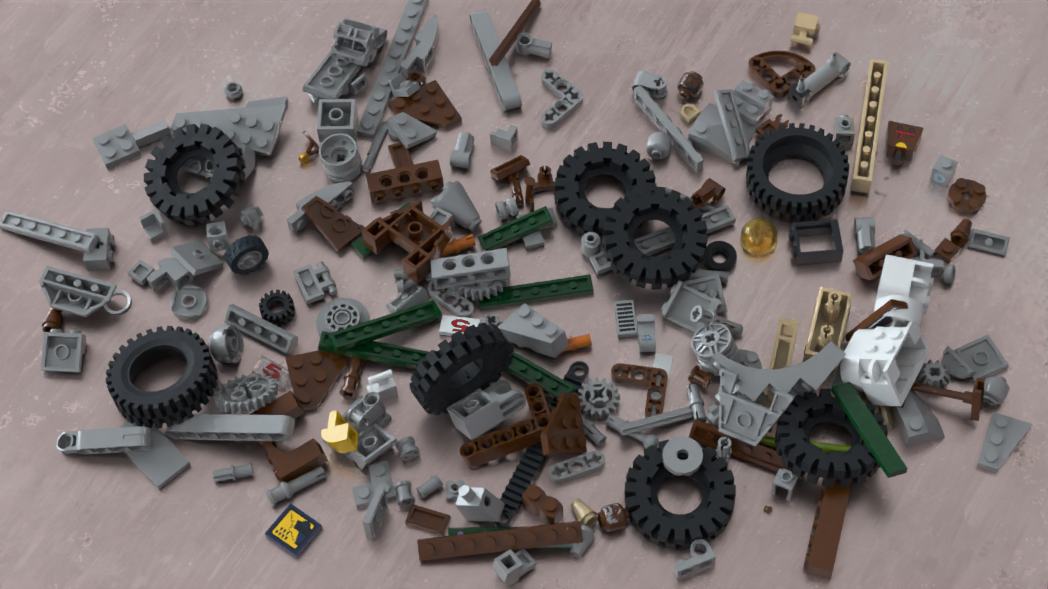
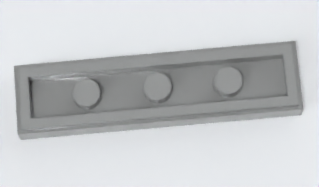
M733 89L717 90L714 92L732 159L733 161L748 160L750 149Z

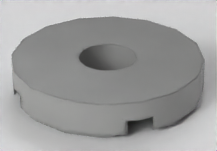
M195 285L180 287L181 289L175 291L170 299V307L174 315L185 321L200 318L209 306L206 292L201 287ZM187 300H194L192 305H185Z
M689 437L673 438L663 448V463L667 470L675 475H692L702 465V448L695 440ZM679 453H685L688 455V458L686 460H680L678 459L677 455Z

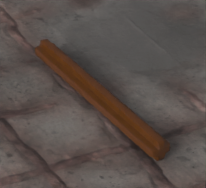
M531 0L490 57L489 62L491 66H498L517 40L518 35L522 33L541 6L540 0Z

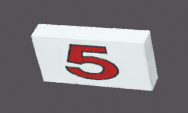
M442 315L439 333L445 336H452V334L458 331L464 333L466 327L472 325L477 327L481 320Z

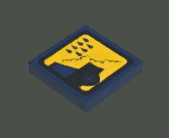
M290 503L265 532V536L297 558L323 527L316 520Z

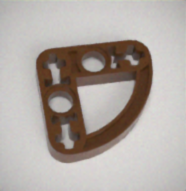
M788 51L763 52L755 55L748 62L749 72L776 98L788 95L789 87L794 84L788 80L789 78L794 77L798 81L801 78L806 79L816 70L814 64L808 59ZM786 62L797 67L780 77L767 63ZM768 74L771 75L773 78L770 80H766L763 78V76Z

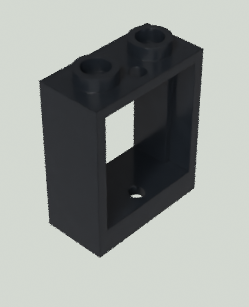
M838 219L792 223V229L788 231L789 242H793L791 256L795 258L796 265L842 261L844 251ZM829 234L832 250L801 252L798 236Z

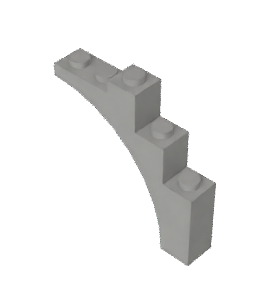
M830 341L819 353L807 361L786 368L758 369L748 367L728 359L718 351L712 356L711 361L713 362L712 366L718 371L723 367L738 373L739 376L735 385L739 383L741 386L737 393L740 397L755 402L766 387L770 388L769 392L775 396L777 390L789 393L797 382L801 383L800 387L808 393L811 391L814 394L846 353Z

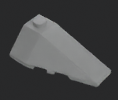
M246 144L237 145V147L243 154L241 157L245 160L246 168L242 170L246 174V179L255 167V151ZM193 157L187 160L179 169L211 178L214 174L211 161L205 157Z
M909 391L903 408L891 406L906 448L945 438L938 418L915 391Z

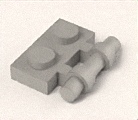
M323 261L317 263L318 268L313 270L310 264L293 271L307 305L325 298L323 291H329L331 296L337 294L336 283L331 279L329 275L330 270ZM322 277L324 282L319 283L317 278Z

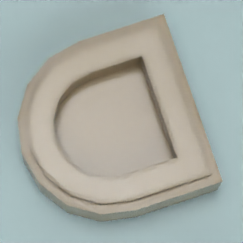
M685 104L680 109V117L689 125L697 119L702 111L693 104Z

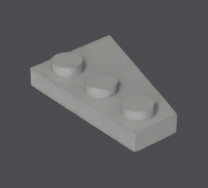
M993 412L977 467L997 473L1033 424Z

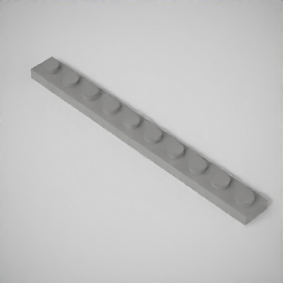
M408 0L357 128V135L374 139L393 93L388 80L401 72V64L407 57L428 0Z

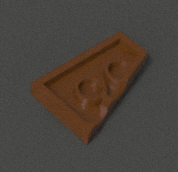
M315 196L301 208L336 251H339L362 233L361 230L365 228L363 225L354 222L349 216H345L337 211L335 207L318 196Z

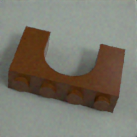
M288 391L271 401V403L266 404L265 407H261L249 415H286L296 419L305 412L298 398L291 391ZM314 438L291 451L279 450L277 441H259L262 448L267 450L266 458L271 465H274L275 470H273V473L278 481L282 480L288 483L328 461L321 445Z

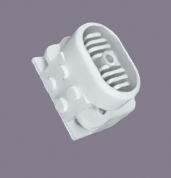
M891 255L885 256L873 313L890 299L903 301L908 304V309H898L885 313L883 317H893L891 318L893 320L885 327H890L895 320L900 321L903 327H906L909 321H913L918 326L921 325L922 315L926 314L929 306L930 292L934 278H931V272L934 264Z
M895 320L890 327L877 326L876 328L858 329L853 334L844 351L846 355L840 363L841 379L843 383L851 382L857 392H865L871 405L902 406L930 352L920 326L916 325L913 321H909L907 326L903 327L900 321Z

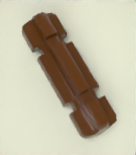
M515 172L509 175V183L512 197H514L517 206H522L524 199L519 175Z

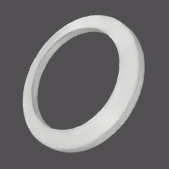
M116 289L113 295L123 294L127 297L128 302L119 311H113L108 308L107 304L104 305L105 310L111 314L123 313L131 304V297L128 292Z

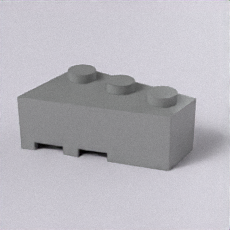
M525 303L498 326L509 342L515 343L521 348L524 346L532 348L535 352L551 357H557L569 346L563 329Z

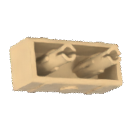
M820 287L814 306L809 337L804 348L803 362L819 353L830 341L842 349V341L845 340L847 331L846 322L848 321L853 296L851 293ZM835 367L834 370L831 372V374H834V373H835L836 367Z

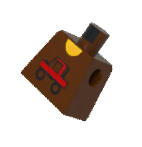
M894 121L888 122L886 155L893 157V164L902 165L904 160H912L921 141L923 127Z

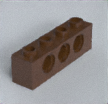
M439 160L366 174L371 202H382L391 198H401L406 195L419 194L430 190L435 191L444 187Z

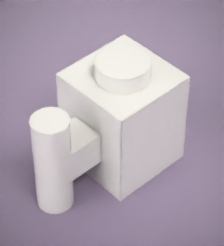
M391 369L367 378L369 383L366 386L367 392H377L382 401L398 395Z

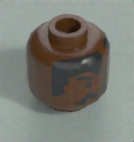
M694 71L684 73L677 84L680 96L685 99H689V97L696 98L704 85L702 76Z

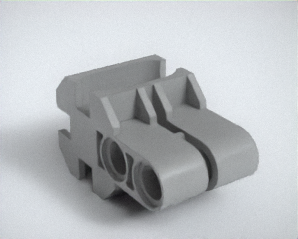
M344 18L343 23L339 22L334 31L333 38L336 41L331 48L332 57L366 67L368 61L372 62L374 60L377 49L385 43L387 30Z

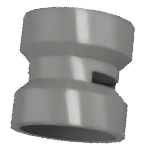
M514 197L508 198L505 202H495L500 220H504L510 215H519Z

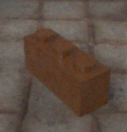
M899 234L854 259L853 262L859 277L872 280L880 276L886 255L906 259L918 255L912 238Z

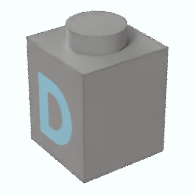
M940 155L932 169L930 181L947 188L955 175L958 162Z

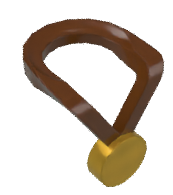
M304 130L302 133L311 143L307 151L299 156L298 160L302 164L307 163L312 155L319 153V145Z

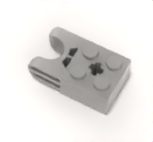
M502 380L484 390L477 389L449 406L447 410L455 428L473 440L481 437L484 432L497 427L502 421L522 410L526 405V397L522 392L512 390L510 384Z

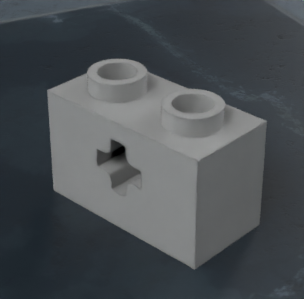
M109 228L86 229V232L97 234L100 237L92 253L84 252L83 261L87 270L110 269V264L114 260L113 251H111L112 246L115 245L114 235H111Z

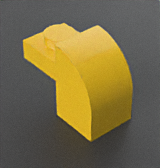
M337 410L330 412L328 428L321 430L322 438L338 453L357 450L359 433L347 423Z

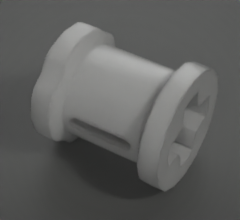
M400 481L394 485V490L397 491L399 498L397 503L400 507H407L415 503L410 481Z

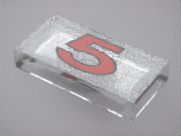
M263 355L251 370L255 375L260 373V376L266 374L267 377L272 376V379L275 378L277 386L282 390H285L291 382L287 368Z

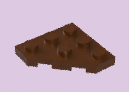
M436 80L421 86L419 90L409 97H398L388 102L389 108L394 115L404 112L428 126L433 124L438 125L439 128L447 129L462 122V117Z
M320 350L285 357L293 394L298 398L304 411L319 407L322 399L330 391L340 373L347 366L345 355Z
M578 393L560 394L557 398L558 404L556 408L552 409L547 421L549 423L540 434L543 455L587 452Z

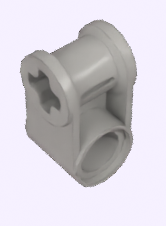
M639 71L632 85L633 91L634 88L640 85L650 93L651 97L663 99L667 96V79L664 76L651 74L646 71Z
M369 392L348 410L347 419L350 422H355L360 430H366L385 413L386 407L377 392Z

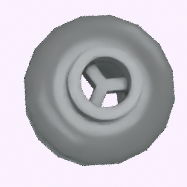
M663 132L651 134L647 141V154L657 160L666 158L671 148L670 137Z
M996 375L995 377L990 376L986 378L984 402L992 406L1004 402L1010 391V387L1004 377Z

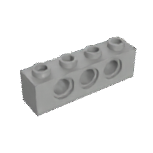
M507 248L431 260L432 280L435 290L511 278Z

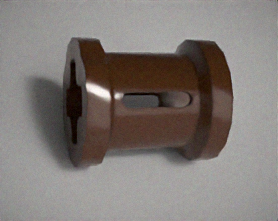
M696 365L690 372L688 381H694L706 390L710 386L714 375L711 373L707 374Z

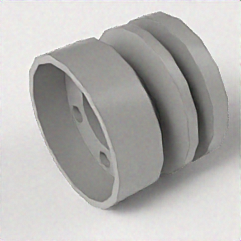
M342 133L333 134L321 143L319 156L325 172L331 180L339 183L355 179L361 173L363 167L357 144L351 136Z
M711 323L699 328L694 333L691 347L706 373L719 376V371L712 366L713 362L711 361L712 356L717 351L728 359L739 362L740 351L728 327L719 323Z

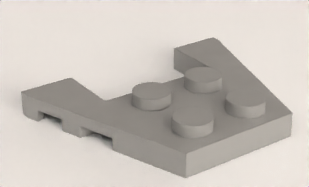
M722 367L719 371L720 405L718 431L757 446L792 403L795 396L777 390L769 409L733 394L739 374Z

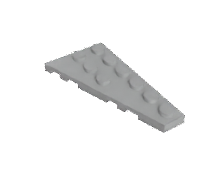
M281 104L176 113L170 130L174 131L181 127L186 132V125L196 124L200 128L201 124H207L212 128L216 127L222 130L236 145L246 144L255 153L271 156L288 106Z

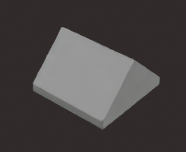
M373 423L369 428L359 433L357 450L348 453L359 468L363 470L392 449L397 443V438L376 423Z

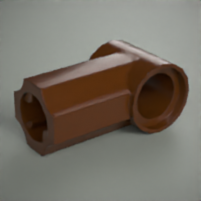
M711 178L707 179L702 187L692 194L691 201L694 202L693 206L703 208L713 200L718 202L726 189Z

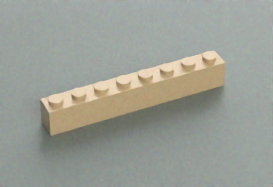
M870 59L850 191L869 193L889 61Z

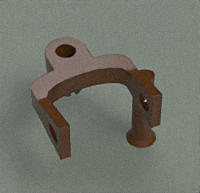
M544 166L540 167L536 183L532 177H527L524 180L526 184L525 203L529 204L530 213L534 211V193L555 191V181H553L549 166H545V169Z

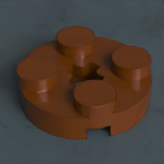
M959 178L951 185L947 199L956 212L969 215L977 210L980 211L984 207L986 188L983 184H979L974 180ZM964 194H968L971 197L964 199Z

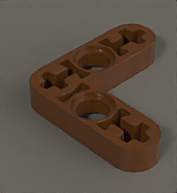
M623 363L615 364L612 367L611 378L614 382L648 387L645 418L651 417L653 405H656L655 415L663 413L668 380L667 372L664 369ZM621 370V376H617L618 371ZM628 371H631V378H628ZM641 372L645 377L638 380L634 377V374ZM657 375L661 376L660 386H656ZM659 392L662 397L660 399H653L651 394Z

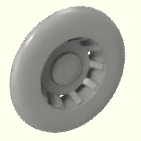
M339 298L328 302L322 307L317 316L316 326L320 335L322 331L332 333L370 321V316L366 307L359 301L351 298Z

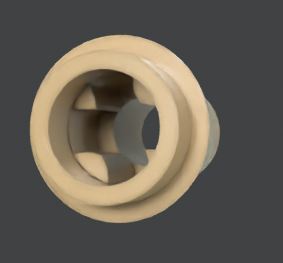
M578 498L571 503L570 506L577 520L581 521V525L591 528L597 523V513Z

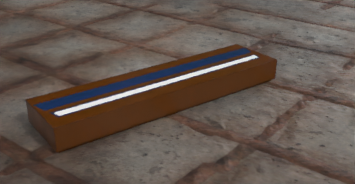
M890 299L849 331L845 336L846 341L850 342L853 334L858 329L876 328L877 326L885 327L893 320L891 319L893 317H883V315L893 310L908 309V304L903 301Z

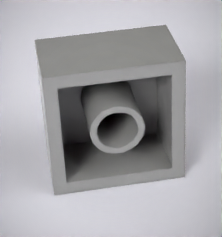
M319 99L317 118L319 142H323L327 137L339 133L347 134L356 141L358 111L355 99Z

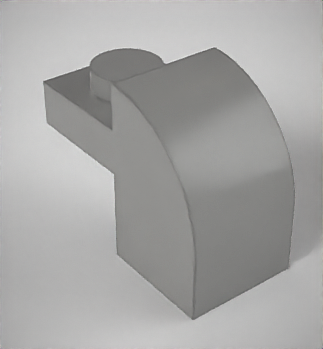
M165 258L158 261L159 269L153 271L147 277L149 286L154 292L169 281L180 290V287L194 280L192 273L176 258Z
M510 549L494 559L492 569L506 585H512L518 582L520 576L535 568L536 562L525 549H521L515 554Z

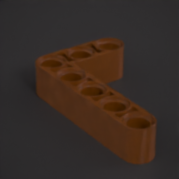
M530 383L524 390L532 415L531 418L468 441L460 447L459 453L468 467L480 466L541 442L540 434L549 423L547 420L551 410L540 384Z

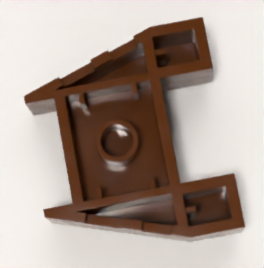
M420 199L408 204V207L398 212L397 210L390 212V215L385 218L379 217L373 220L361 230L364 246L376 254L381 252L392 241L408 251L410 254L402 260L404 274L417 284L431 273V260L440 258L453 236L451 221L448 220L445 224L440 225L424 214L422 200Z

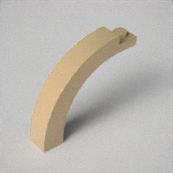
M779 318L769 369L791 366L799 321ZM766 387L764 393L768 398L761 405L770 409L774 396L769 392L770 388ZM778 420L765 436L775 438Z

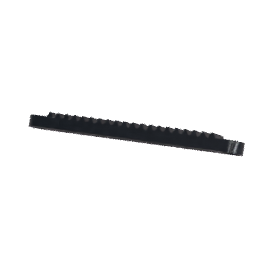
M576 361L572 363L566 375H564L563 380L576 387L577 391L575 393H578L579 389L582 390V384H585L589 377L588 365L585 362ZM577 368H582L585 373L578 376L574 371ZM554 398L553 400H551L549 406L551 411L552 409L556 408L558 404V401ZM541 442L527 447L523 453V457L520 459L519 465L516 466V470L513 472L512 478H510L509 484L506 485L500 499L505 503L501 515H506L508 520L505 523L493 522L494 527H511L523 504L522 494L530 485H533L548 456L543 455Z

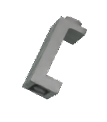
M679 281L677 285L674 284L670 291L671 297L669 301L664 302L661 311L664 319L695 333L704 325L700 322L695 323L691 321L690 314L692 309L699 305L704 310H712L718 314L723 304L721 300L715 297L711 298Z

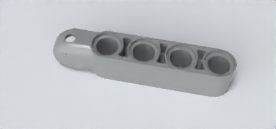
M123 427L69 431L59 435L56 446L58 450L66 454L150 450L152 430L148 427Z

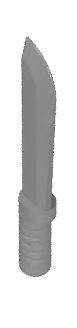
M387 121L379 125L367 153L368 157L362 167V170L365 172L369 171L388 131L389 125Z

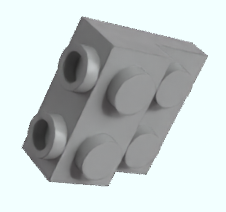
M742 80L733 91L741 120L753 126L772 106L774 96L771 92L757 88L753 82Z
M51 329L50 332H44L41 371L81 373L82 355H85L86 335L81 334L80 330H69V333H62L60 329Z

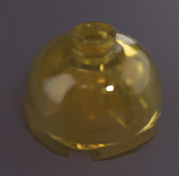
M754 218L743 226L740 235L741 247L749 251V254L752 256H766L777 246L778 232L771 221L765 218Z

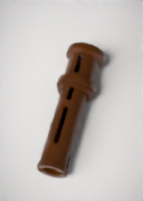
M352 357L349 371L343 378V388L339 392L344 398L354 399L357 397L356 389L361 382L360 371L364 359Z

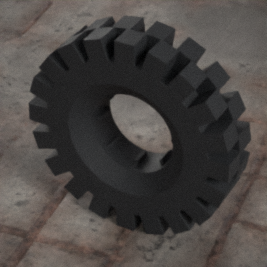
M479 323L477 327L475 325L466 327L464 333L458 331L452 334L449 343L446 339L439 343L438 347L440 349L438 351L431 350L425 356L428 361L419 363L416 367L418 372L413 373L410 379L412 381L409 383L411 393L426 413L440 415L443 412V414H447L449 406L479 388L482 390L488 388L490 382H497L502 377L501 372H505L510 365L508 362L513 359V346L495 324Z

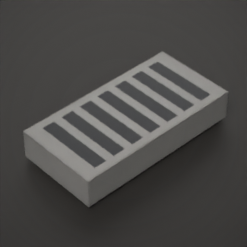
M633 300L614 301L618 338L638 336Z

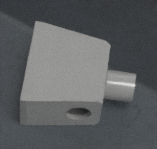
M463 485L459 489L456 507L467 521L499 522L505 505L504 502L485 488Z

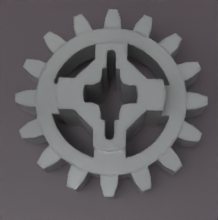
M596 377L595 382L588 379V385L583 383L582 390H578L580 410L584 409L585 416L590 413L592 419L595 415H598L600 420L604 414L608 418L609 412L615 413L616 407H619L620 394L618 393V387H613L612 381L606 383V378L599 381L598 377ZM609 394H610L611 397H612V400H611V401L609 400V397H608ZM586 395L588 396V399H589V402H588V403L586 402V399H585V398H586Z

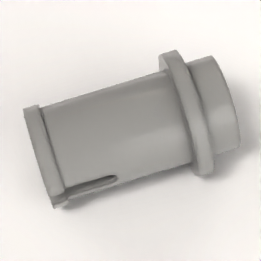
M437 475L431 476L430 480L416 488L423 499L435 490H440L441 486H443L442 481Z

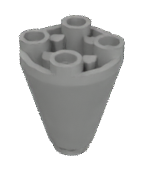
M449 181L442 188L444 191L440 195L433 197L430 201L433 205L432 207L434 209L438 207L452 214L454 221L471 231L475 230L482 222L479 213L463 185L459 181L453 183Z

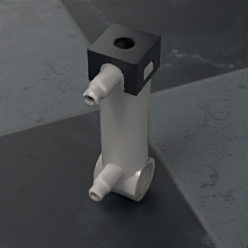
M838 52L833 53L824 65L806 79L801 78L789 87L788 99L800 109L803 108L818 91L836 77L845 75L850 69L851 63Z

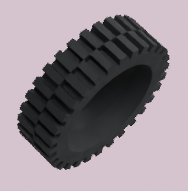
M789 123V128H785L784 124L779 125L778 131H776L775 127L771 128L769 135L764 132L761 139L758 138L755 141V146L752 145L748 155L746 187H748V194L752 195V201L754 203L758 202L760 210L766 208L765 214L768 216L773 212L775 213L774 219L779 220L783 216L785 217L784 222L788 223L790 218L795 219V222H800L804 218L805 222L811 221V217H814L815 221L819 220L821 213L824 217L829 215L830 210L834 211L837 204L841 203L848 181V155H845L843 146L839 148V140L832 141L833 135L828 133L825 136V130L822 128L818 132L814 131V125H810L809 129L804 128L805 123H800L799 128H795L794 123ZM785 158H805L820 168L824 176V185L813 193L791 194L775 187L769 181V172L777 162Z
M162 326L157 327V332L148 329L146 330L147 335L142 336L139 333L136 335L137 339L135 341L132 338L127 340L128 346L121 345L119 347L121 353H114L112 356L114 361H109L108 366L110 369L106 370L107 388L118 411L130 423L133 424L135 422L139 427L145 424L150 429H152L153 424H155L157 429L162 428L163 423H166L167 427L173 426L172 421L177 420L178 424L184 422L182 417L187 416L188 419L193 417L192 411L195 410L199 413L202 410L200 404L207 405L209 402L207 396H213V388L217 387L216 380H218L217 367L207 344L202 337H199V334L196 332L192 333L188 328L184 331L183 327L177 326L176 330H174L173 326H167L166 330H163ZM172 357L187 359L186 370L182 377L166 389L143 391L133 385L138 374L156 361Z

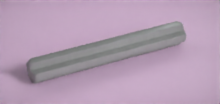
M688 406L619 425V432L622 436L689 419L693 417V410Z

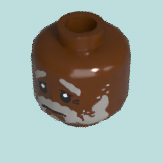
M619 503L605 505L597 514L600 527L608 532L623 529L626 526V520H629L627 508L623 509Z

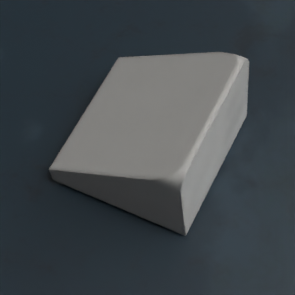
M363 73L348 86L349 91L353 95H357L368 85L366 74Z

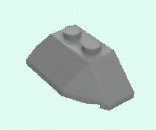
M46 266L39 280L51 308L82 317H87L108 304L117 287L116 284Z

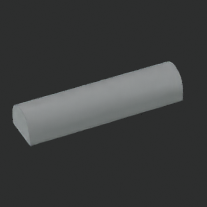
M234 304L228 306L224 323L236 325V329L286 354L292 353L296 348L298 336Z

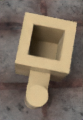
M798 12L790 41L812 46L815 34H819L821 24L818 23L819 16Z

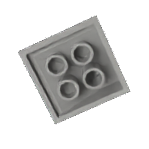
M709 103L695 120L689 132L688 140L691 141L695 149L739 164L740 161H733L718 106ZM741 120L748 145L760 121L753 126Z

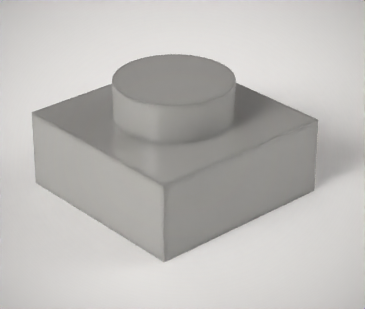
M139 260L127 273L129 277L143 286L147 282V277L155 270L142 260Z

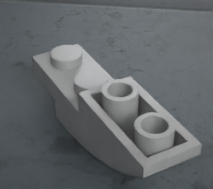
M434 14L431 19H428L424 28L416 34V46L412 49L409 57L404 59L401 64L404 78L408 79V75L416 71L418 67L425 70L430 63L439 39L438 15Z
M341 182L321 188L296 203L297 212L287 219L289 230L296 233L311 221L301 208L315 196L320 197L337 210L344 201L349 200L353 196L352 182Z

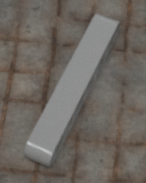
M487 9L470 13L471 25L503 110L506 111L522 106L521 97L506 57L504 56L498 66L490 65L489 59L500 45Z
M193 414V417L190 419L187 416L182 417L184 422L178 424L177 420L172 421L173 426L166 428L165 435L172 439L286 442L291 440L295 419L286 415Z

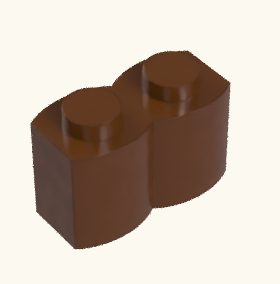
M530 485L522 494L525 510L532 515L539 516L544 524L559 523L563 518V506L560 501L554 497L547 496L540 487Z

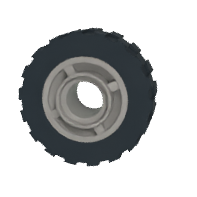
M248 235L231 243L226 249L224 258L232 272L242 275L254 272L264 265L268 259L269 252L260 237Z

